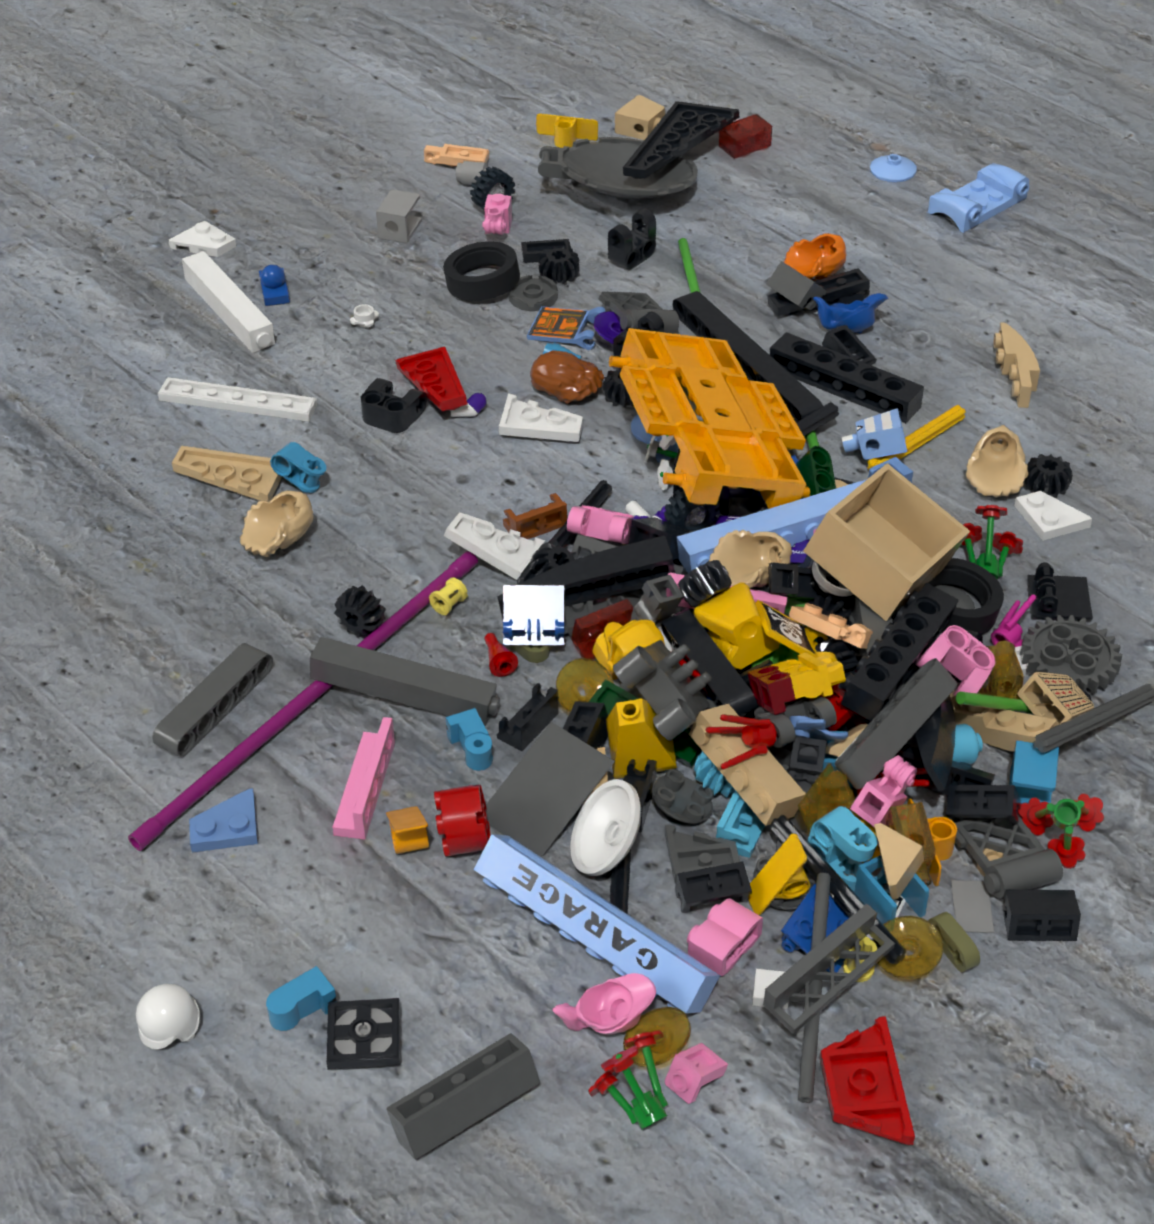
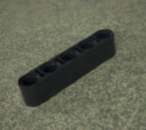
M688 608L660 622L661 629L672 648H679L681 645L686 644L690 652L684 656V660L687 663L690 660H695L698 663L697 672L700 675L707 672L711 676V681L703 689L716 707L729 704L741 717L758 708L757 700L749 686Z

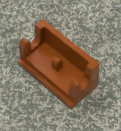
M556 493L549 495L553 502L548 503L546 506L532 509L529 512L516 516L511 509H506L504 513L508 518L503 519V526L508 532L510 529L521 532L520 537L526 539L534 538L563 526L567 521V504Z

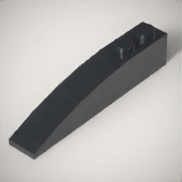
M661 536L578 558L550 569L519 585L564 586V607L641 589L646 581L667 576L670 572L675 573L666 537ZM503 593V594L497 596V598H498V602H499V606H500V611H501L502 619H503V622H504V593Z
M918 666L915 667L903 685L920 669ZM950 695L915 733L924 768L939 792L946 788L955 748L956 723Z

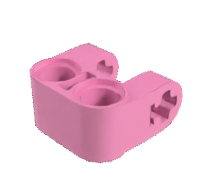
M582 505V507L573 506L567 519V531L606 541L629 544L634 516Z
M952 625L934 641L916 663L921 668L928 661L937 658L949 672L962 681L953 693L956 697L960 691L977 693L995 665V657L985 645L965 629Z

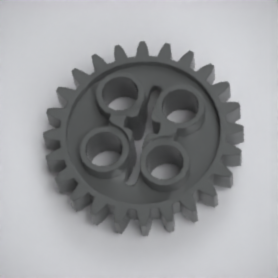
M1058 615L1056 621L1046 617L1045 624L1036 621L1035 628H1028L1027 634L1023 636L1020 655H1023L1022 664H1027V673L1044 672L1068 675L1082 691L1086 692V688H1089L1092 692L1096 693L1098 685L1106 689L1108 681L1114 682L1116 675L1119 674L1123 656L1119 653L1121 646L1114 644L1115 636L1106 637L1108 631L1106 628L1097 630L1096 622L1087 625L1086 618L1076 622L1073 615H1070L1069 620H1064L1061 615Z

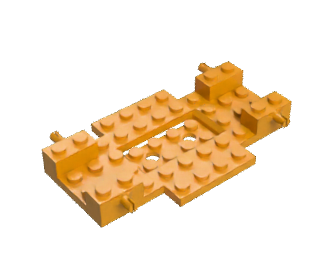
M628 328L621 357L611 355L609 366L622 368L620 377L646 433L654 436L669 435L675 438L681 452L674 470L675 473L665 472L663 474L664 485H679V487L683 488L688 501L696 505H716L723 486L733 489L738 487L752 488L760 491L769 509L809 497L810 488L805 487L806 482L788 452L791 449L803 450L806 439L774 383L748 380L727 340ZM681 385L688 389V399L695 403V413L701 416L703 421H698Z

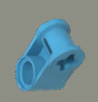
M290 442L285 445L270 460L271 467L275 473L284 477L306 493H314L319 489V479L326 472L325 462L315 457L296 442Z

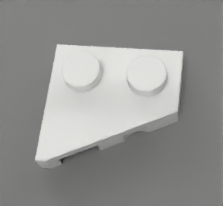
M206 221L197 223L192 228L169 239L171 249L177 250L179 246L189 247L192 253L204 251L207 255L219 257L237 247L235 238Z
M1042 491L1019 496L1015 499V508L1042 541L1091 527L1092 518L1089 515Z

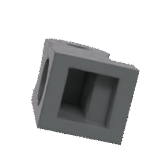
M671 574L646 581L642 587L645 594L634 606V611L640 620H652L657 628L660 627L661 621L671 617L684 597ZM667 588L670 589L672 596L667 597Z

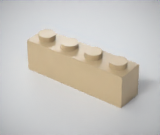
M729 704L700 711L689 735L765 826L770 825L773 819L779 818L781 815H785L787 818L794 817L806 793L769 750L767 754L756 755L725 770L721 769L722 763L753 749L743 742L742 734L706 733L707 727L747 726L720 719L722 714L739 716Z

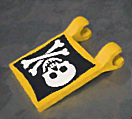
M756 601L755 604L767 636L799 654L808 653L815 658L827 655L831 658L832 662L837 661L836 656L831 652H816L815 647L818 643L814 639L822 637L824 640H827L826 634L810 627H805L762 601Z

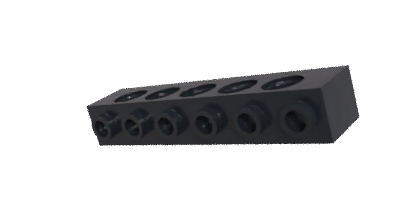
M788 332L770 347V356L797 380L878 413L898 408L901 422L905 424L922 407L924 386Z
M926 583L920 592L915 590L906 604L907 608L902 606L894 619L895 624L890 622L886 626L881 636L882 641L876 639L869 650V657L863 656L855 669L856 674L850 673L847 676L846 682L843 683L841 690L845 691L841 705L872 721L895 696L917 666L918 660L950 622L959 600L929 583Z

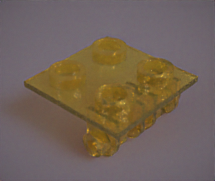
M828 763L798 804L809 833L814 822L839 806L849 809L859 820L863 819L850 809L856 799L849 787L846 775L841 774L840 771H834L831 763Z

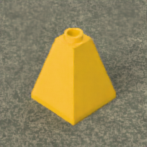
M641 698L616 703L606 719L611 759L615 761L612 764L614 779L624 778L627 775V766L631 759H635V768L639 771H645L648 759L657 761L656 772L677 768L673 739L671 741L667 740L658 731L653 722V717L657 714L645 699Z

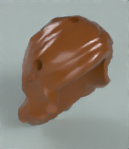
M552 350L540 355L533 362L530 378L535 389L545 391L548 395L556 397L560 402L569 404L575 400H583L586 396H590L591 393H596L598 388L602 387L604 374L593 363L581 360L568 352Z

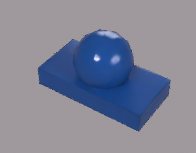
M268 265L263 270H259L265 306L290 303L284 269L278 265Z

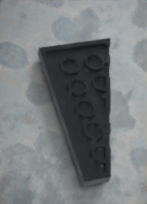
M676 101L623 166V175L631 176L635 179L647 178L740 118L739 109Z

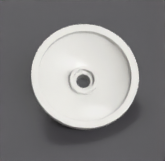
M618 779L610 780L598 787L582 806L576 818L570 842L571 858L574 866L580 872L589 876L602 875L616 867L631 849L641 821L639 796L631 784Z

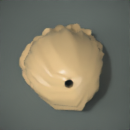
M1005 425L986 431L976 443L966 466V478L973 487L977 488V492L983 496L993 495L995 498L998 496L1008 497L1019 492L1029 474L1027 470L1028 465L1025 463V453L1019 437Z
M286 490L274 496L271 501H259L256 505H252L251 509L247 512V516L244 518L243 534L240 536L241 546H245L246 551H252L253 555L260 554L261 556L268 557L269 554H275L277 549H285L298 541L313 522V510L309 497L302 492Z
M734 530L719 539L718 545L709 556V561L719 560L726 567L732 582L731 586L744 582L749 588L762 587L769 584V563L790 564L791 544L775 532L766 531L752 534L750 531Z

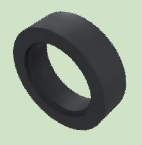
M485 241L466 245L451 253L443 265L448 291L454 297L467 301H482L501 296L513 289L520 279V270L515 250L501 242ZM481 266L501 267L492 273L482 276L463 275L467 271Z
M951 558L945 568L929 584L932 586L950 585L962 588L973 594L983 606L977 609L956 607L950 622L941 633L949 626L956 625L963 629L979 631L984 634L996 622L1004 600L1003 589L998 580L983 567L963 559Z

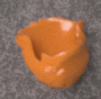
M829 233L819 235L812 241L802 239L799 242H794L793 246L786 253V258L783 262L812 281L835 275L845 264L847 256L845 242L841 236Z

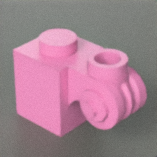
M488 194L484 207L485 220L482 223L485 234L497 233L498 235H503L504 233H509L512 224V197L503 194Z
M899 755L884 764L883 774L885 776L883 778L866 782L850 808L873 827L874 824L878 823L887 825L886 822L889 819L888 815L890 812L891 820L893 821L908 797L904 794L908 786L911 787L915 782L914 778L917 768L910 765L907 761L904 762V759Z

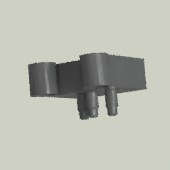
M659 640L645 648L637 646L614 664L613 670L626 687H637L657 714L653 717L656 728L662 736L671 741L696 722V716L700 711H704L710 706V703L700 690L711 681V676L704 672L702 675L691 680L689 676L698 668V663L695 660H690L682 666L678 663L690 652L689 647L683 644L670 652L664 643Z

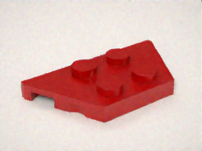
M881 1016L875 1019L873 1026L861 1033L857 1029L847 1035L843 1041L834 1042L821 1050L820 1062L834 1122L906 1145H914L915 1134L886 1016Z

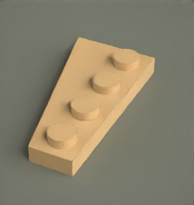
M181 446L172 461L174 472L260 501H271L282 476L274 472L270 464L271 458Z

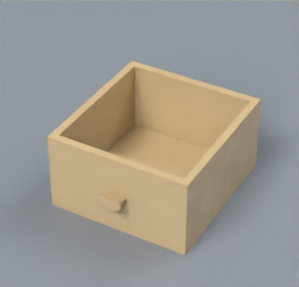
M887 463L826 513L803 552L887 621L908 602L915 590L919 592L926 583H929L945 568L970 531Z

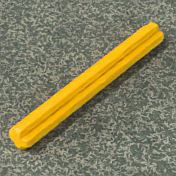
M955 405L906 436L907 452L868 460V471L871 467L894 457H897L899 460L949 429L965 418V409L961 408L960 405Z

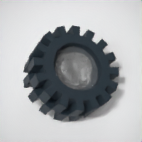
M492 166V168L487 167L486 172L481 170L479 172L480 177L475 176L476 183L471 184L474 190H470L472 201L484 210L488 194L511 196V194H515V189H513L515 182L507 173Z
M679 490L675 492L677 495L675 498L672 496L669 498L671 504L665 505L666 512H664L666 520L671 524L692 532L712 526L711 522H716L718 520L716 515L720 514L718 502L716 505H696L688 501L684 491L680 492Z

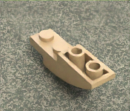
M1000 322L999 333H994L993 346L997 348L996 364H1000L1002 375H1009V380H1013L1012 397H1016L1017 406L1028 408L1031 391L1037 390L1040 374L1038 361L1024 338L1007 323Z
M953 693L950 694L956 725L968 724L974 729L975 733L980 734L983 743L1014 752L1016 740L1033 743L1036 740V735L1058 725L1057 719L1038 715L958 704Z

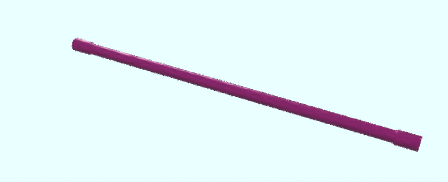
M469 551L463 553L449 565L447 570L357 646L374 651L430 603L429 595L432 592L440 591L446 586L448 579L452 577L460 579L478 564L476 555ZM317 680L311 683L154 817L149 818L128 836L131 845L138 851H142L168 825L333 685Z

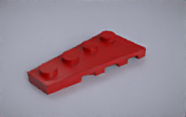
M445 346L395 359L397 369L420 391L425 392L427 397L441 411L456 410L461 406L468 405L466 394Z

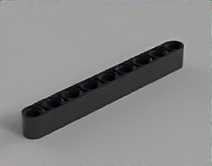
M694 291L673 300V310L677 312L679 320L697 337L727 340L747 378L758 382L774 383L795 422L823 407L821 401L700 292Z

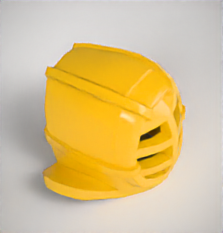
M647 619L638 620L625 626L616 622L608 623L604 628V637L608 649V662L606 665L611 672H614L613 665L637 646L645 648L659 640L664 643L661 631L652 620Z

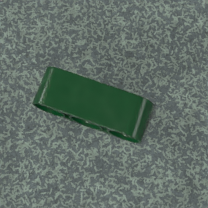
M813 446L796 463L806 482L805 487L810 488L809 497L836 489L830 454L821 446Z

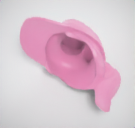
M631 973L615 979H609L602 984L587 989L575 1007L570 1006L568 1003L556 1005L552 1011L562 1019L570 1030L580 1031L583 1028L591 1027L594 1031L603 1034L622 1033L634 1028L639 1023L641 1013L655 998L656 987L648 977L639 973Z

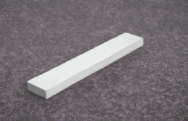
M169 377L158 392L159 401L308 422L317 407V398Z

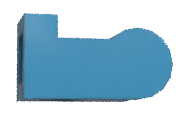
M473 708L446 717L447 737L451 744L460 742L465 751L466 765L477 771L489 768L493 762L491 752L492 740L477 710Z
M315 966L269 994L266 1006L271 1026L279 1031H287L293 1029L301 1018H305L320 1008L325 1015L328 1014V1002H337L334 987L320 969Z

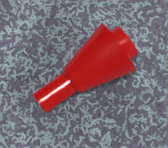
M494 633L486 634L484 640L488 646L490 672L497 677L510 675L518 666L517 656L502 645Z

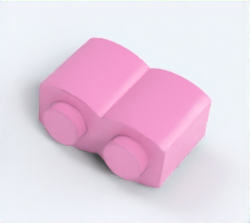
M730 898L723 901L720 905H714L708 914L707 920L700 926L695 925L689 932L687 937L688 955L717 974L725 975L733 968L741 955L746 953L756 943L762 934L763 917Z

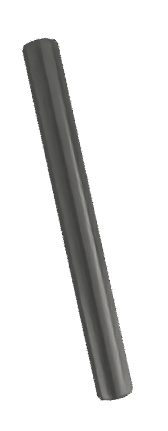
M1145 684L1036 735L1033 746L1038 748L1041 753H1045L1154 701V688H1152L1151 684Z

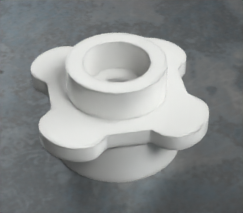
M358 305L354 308V317L350 318V323L353 325L358 324L360 327H371L374 325L375 318L379 317V313L370 305Z

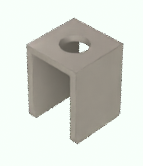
M394 189L390 190L376 211L378 238L408 243L422 222L421 217L409 215L420 199V194Z

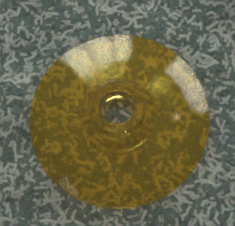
M587 658L572 660L560 670L557 676L555 687L558 690V700L562 707L570 713L575 701L589 702L605 679L614 684L608 670L597 661ZM578 687H582L585 690V696L579 694Z
M900 916L883 924L906 951L911 950L914 952L912 955H905V958L895 965L890 964L883 957L877 963L886 973L900 979H916L929 974L938 966L943 955V940L933 924L916 916Z
M661 1007L643 1014L639 1023L634 1028L628 1030L624 1037V1040L644 1032L658 1030L663 1032L664 1037L655 1040L656 1046L650 1048L655 1066L674 1058L689 1040L691 1034L690 1021L686 1014L677 1008ZM623 1041V1049L625 1051L628 1048L625 1047V1042ZM638 1051L639 1053L633 1057V1064L647 1067L643 1051Z

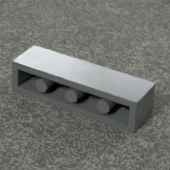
M510 1033L390 1105L386 1110L398 1142L416 1160L453 1136L462 1133L466 1128L487 1115L494 1113L508 1102L523 1095L529 1089L538 1085L540 1080L529 1048Z

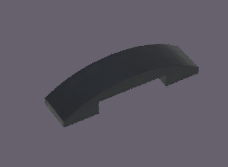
M769 563V594L814 600L819 595L826 599V597L832 595L825 593L819 587L813 576L812 568L798 567L795 564ZM826 577V580L837 587L840 586L836 579ZM834 595L835 601L854 602L855 595Z
M796 736L792 747L789 775L806 795L795 816L788 819L808 840L812 825L816 819L827 741ZM779 838L777 840L776 852L783 844Z

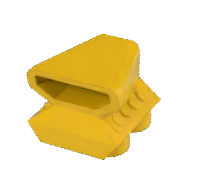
M744 582L732 586L694 609L696 619L700 624L709 629L707 633L735 669L741 670L779 648L780 642L765 634L750 588Z

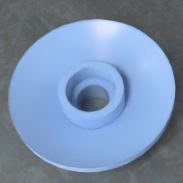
M897 154L880 156L874 159L870 165L871 173L876 178L887 182L907 181L915 176L917 170L913 161Z

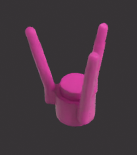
M1032 594L1018 611L1017 609L1021 603L1018 600L1015 601L997 629L991 633V640L999 650L1008 649L1010 642L1015 647L1022 646L1023 639L1021 640V635L1023 631L1017 621L1035 601L1036 595Z

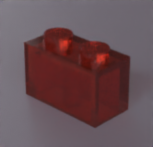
M758 114L734 121L719 131V147L733 159L767 148L772 143L773 126Z

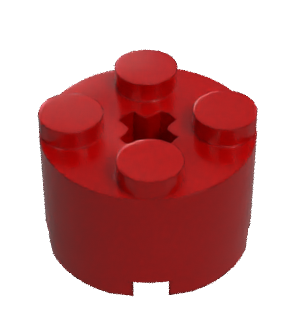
M468 785L434 791L437 811L441 810V814L436 815L438 834H445L446 836L442 837L445 857L484 850L491 832L489 820H487L485 810H487L481 785Z

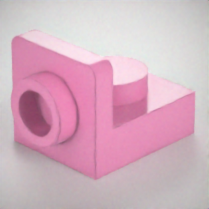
M700 1043L674 1056L664 1082L667 1087L685 1102L691 1104L696 1101L701 1086L724 1076L728 1064L707 1046Z

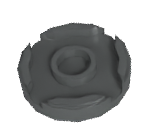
M532 275L520 277L516 286L508 292L511 304L526 311H539L541 306L551 307L558 299L557 285L553 280L545 276H539V279L532 278Z

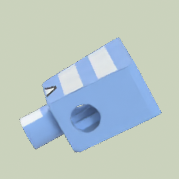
M898 408L857 421V433L842 437L845 453L861 449L863 459L865 460L907 452Z

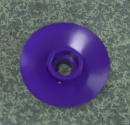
M602 312L594 319L596 332L612 344L614 338L624 331L620 326V317L615 312Z

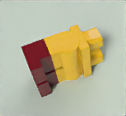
M808 653L797 655L798 660L782 661L748 671L747 673L751 691L758 705L776 715L786 712L785 702L801 697L816 698L819 695L824 697L832 695L833 685L846 682L842 663L838 661L832 662L831 658L827 655L815 658Z

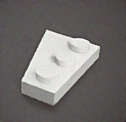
M508 393L499 424V435L579 442L583 428V417L557 408L547 410L539 407L538 402L529 400L527 403L518 401L516 395Z

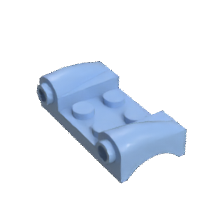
M992 163L979 170L977 179L953 192L945 188L930 196L928 213L932 215L940 212L948 215L956 223L959 230L964 233L1026 199L1030 187L1029 179L1012 168Z

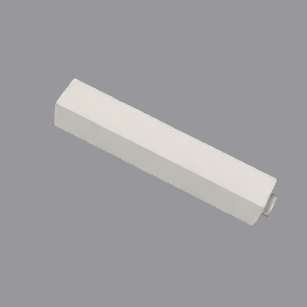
M204 251L182 259L185 280L252 353L275 345L272 323Z

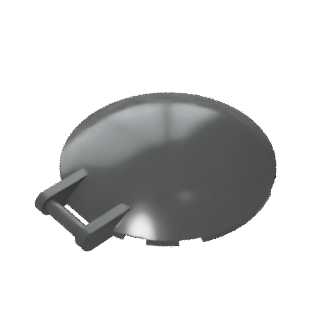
M599 137V142L589 143L590 140L588 139L573 142V147L544 146L539 152L541 162L538 165V173L541 176L572 179L594 191L628 199L656 198L682 191L695 183L698 169L691 159L684 160L682 154L645 179L624 176L623 166L644 140L620 137Z

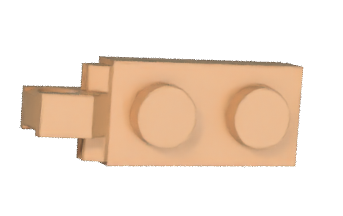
M444 144L443 147L426 145L424 149V162L431 164H446L456 167L458 163H463L464 161L487 163L489 159V150Z
M805 603L804 607H791L789 613L791 619L837 640H843L856 647L867 649L873 631L864 625L855 623L849 626L846 624L847 619L834 614L824 615L822 614L823 609L809 603Z

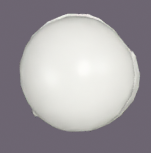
M161 984L149 989L141 997L136 1008V1023L142 1043L151 1049L159 1050L167 1047L176 1039H179L181 1042H189L194 1038L200 1023V1010L196 1000L185 988L176 984Z

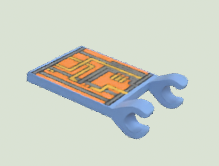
M541 306L527 334V339L577 344L586 350H591L595 346V341L587 339H593L594 332L591 330L582 332L587 321L594 324L595 317L599 313L606 312L605 308L596 307L589 311Z

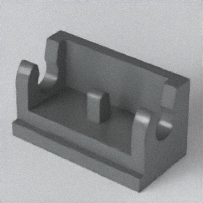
M782 261L766 283V285L801 308L811 298L806 306L808 310H812L816 306L814 297L821 298L827 292L821 286Z

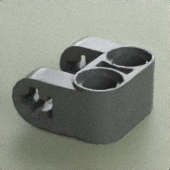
M821 696L816 698L801 697L785 702L786 712L773 715L763 707H759L754 711L756 719H770L776 728V741L772 746L781 748L796 740V733L789 719L790 716L824 719L826 721L825 728L835 725L837 722L836 712L832 703L827 698Z

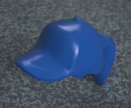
M877 293L870 295L863 301L856 300L851 304L835 303L830 306L820 297H814L813 299L818 306L819 319L824 328L836 329L847 325L853 333L857 332L860 334L875 323V309L886 301L888 296Z

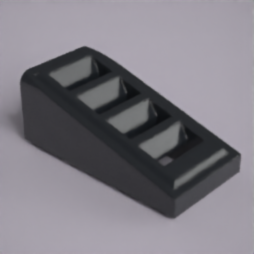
M847 325L826 332L822 342L823 347L856 360L862 358L861 362L869 365L876 363L877 359Z

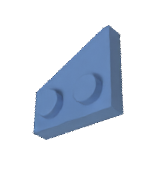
M253 788L247 789L189 819L192 853L258 844Z

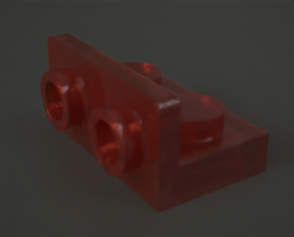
M628 599L575 620L571 640L584 661L588 662L596 658L592 652L596 638L604 632V628L608 623L616 622L624 626L630 622L633 606Z

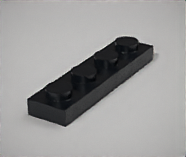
M859 268L813 281L827 291L821 297L826 302L870 289V280ZM778 292L768 295V304L778 316L788 315L791 312L804 309L811 300L809 298L804 307L801 308Z

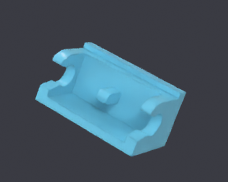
M736 790L717 825L716 838L735 841L738 855L750 858L765 825Z

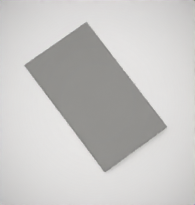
M951 880L955 920L965 932L994 933L990 893L986 889L984 881Z

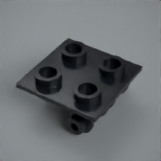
M1047 562L1038 565L1035 575H1027L1029 595H1036L1035 601L1031 604L1032 617L1057 618L1058 615H1061L1063 619H1069L1070 615H1073L1074 619H1093L1087 577L1053 576L1054 569Z

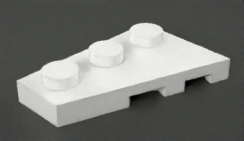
M460 512L444 533L446 538L516 580L532 562L531 558L535 551L545 542V540L536 537L534 541L520 537L521 532L510 529L509 533L496 529L491 522Z

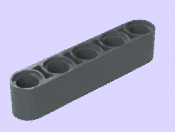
M247 643L239 645L159 722L153 732V743L177 756H186L268 675L273 664L272 655Z
M937 658L925 663L835 761V766L855 789H861L865 786L866 782L873 780L884 768V764L898 753L957 687L958 683Z

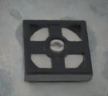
M399 998L328 1002L327 1070L400 1065Z

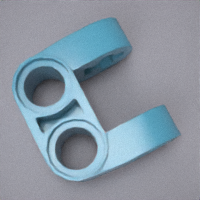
M839 806L814 822L808 837L810 844L845 883L855 891L858 866L872 858L878 842L876 835L862 821L855 817L849 809Z

